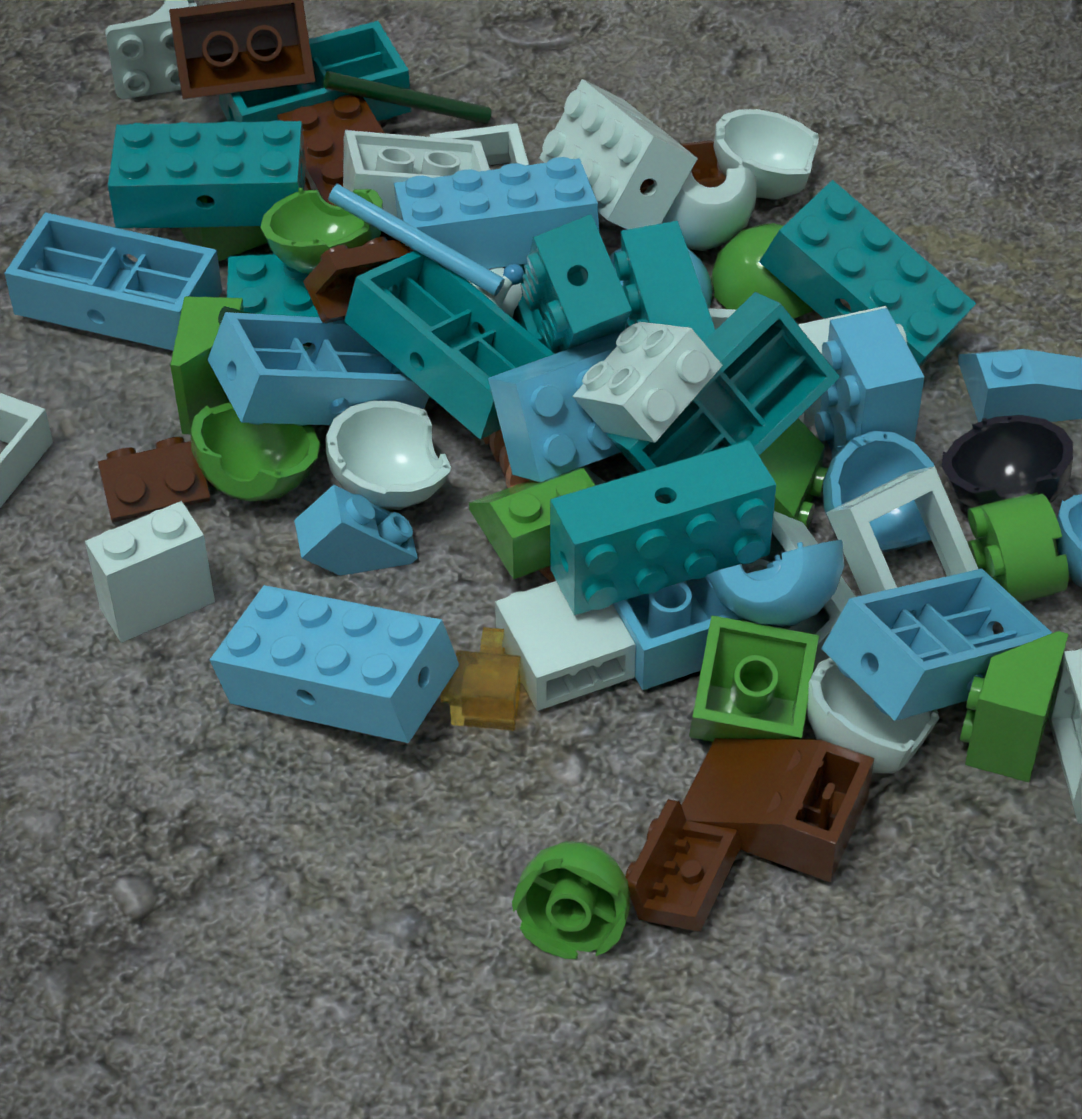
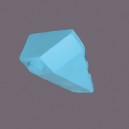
M1027 349L959 354L958 364L978 422H981L983 418L990 419L1013 415L1042 418L1050 422L1082 419L1081 357Z

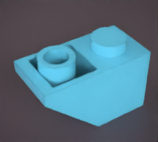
M336 485L331 486L294 520L301 558L340 576L409 565L418 559L413 540V529L404 516L385 510L369 502L364 496L350 493Z

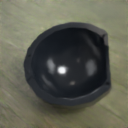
M1025 415L999 416L990 419L983 418L981 422L972 424L973 429L956 439L948 451L943 452L942 469L949 486L957 498L969 508L1034 493L1045 495L1048 501L1052 503L1059 496L1071 477L1073 441L1063 428L1046 419Z

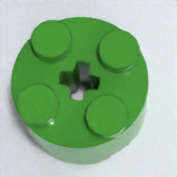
M1038 493L1025 494L968 509L970 528L976 539L967 543L978 569H983L1019 603L1054 595L1067 589L1069 579L1066 554L1058 556L1055 540L1061 538L1062 534L1054 510L1045 495Z

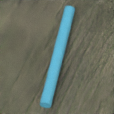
M336 184L328 198V201L492 295L496 296L502 289L505 282L503 277L345 187Z

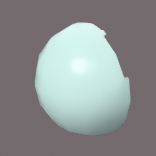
M738 109L724 114L716 123L713 147L719 168L725 176L727 169L738 168V165H743V168L750 169L756 176V198L777 200L798 194L805 188L811 172L812 160L818 145L819 136L818 133H814L802 123L782 114L760 109Z
M738 165V168L726 170V179L723 184L710 188L699 184L694 179L692 172H690L662 223L678 221L689 250L704 251L721 246L747 225L755 207L756 176L750 169L743 168V165ZM654 184L650 185V187L644 193L649 192L653 188Z
M372 400L350 406L333 419L326 435L328 464L333 476L343 489L353 494H360L369 502L386 510H402L427 500L446 482L451 470L445 453L440 454L438 458L434 451L432 424L425 409L398 401Z
M831 658L818 663L809 681L807 716L816 739L875 758L872 773H894L902 769L920 748L939 719V712L932 710L894 721L875 706L873 699L854 680L843 675Z

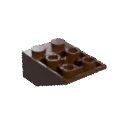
M715 738L681 806L687 821L738 829L742 841L740 850L831 882L868 800L875 758L823 740Z

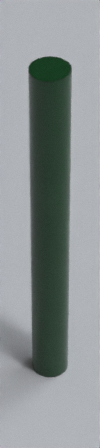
M330 71L326 72L323 80L324 89L482 124H488L491 119L492 111L487 106Z

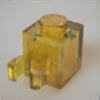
M483 627L480 652L457 650L456 657L459 666L441 692V702L450 703L451 725L515 731L522 689L521 656L505 654V647H503L504 629Z

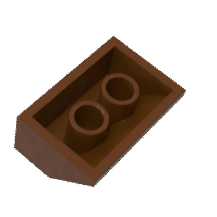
M240 0L169 9L183 100L315 83L303 0Z

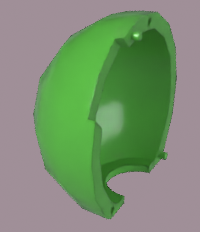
M298 188V192L276 202L264 214L260 227L269 247L285 265L306 274H310L321 262V255L328 249L338 245H347L348 249L363 246L368 241L381 235L379 229L344 209L327 203L321 197L318 190L303 191V188ZM353 190V193L383 209V200L375 190Z
M771 223L741 230L718 253L712 271L711 282L715 292L714 297L726 309L737 310L753 293L757 292L781 303L793 319L813 311L807 303L759 263L772 240L784 225Z
M225 403L213 408H209L207 405L194 416L191 428V450L204 477L218 491L234 499L266 501L281 498L308 477L318 457L320 442L310 424L299 426L295 424L264 423L256 425L241 423L231 403Z

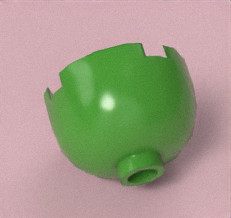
M562 842L541 850L527 864L521 874L512 900L513 913L517 910V915L522 921L520 930L525 938L542 951L564 959H577L578 953L576 950L584 952L596 950L595 956L606 953L620 940L630 910L628 880L616 860L601 848L585 842Z

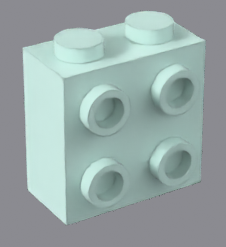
M638 322L626 328L616 340L617 347L604 361L598 362L586 372L582 380L584 384L572 397L603 432L656 442L723 365L692 328Z
M182 501L153 511L149 515L115 529L105 531L85 541L99 607L120 643L215 603L204 534Z
M557 581L527 591L515 592L506 598L495 601L496 635L537 711L635 678L636 644L613 604L604 609H594L574 615Z

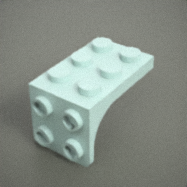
M164 0L163 6L148 17L132 22L113 24L106 28L105 35L117 97L129 99L181 90L169 9L197 6L194 0Z

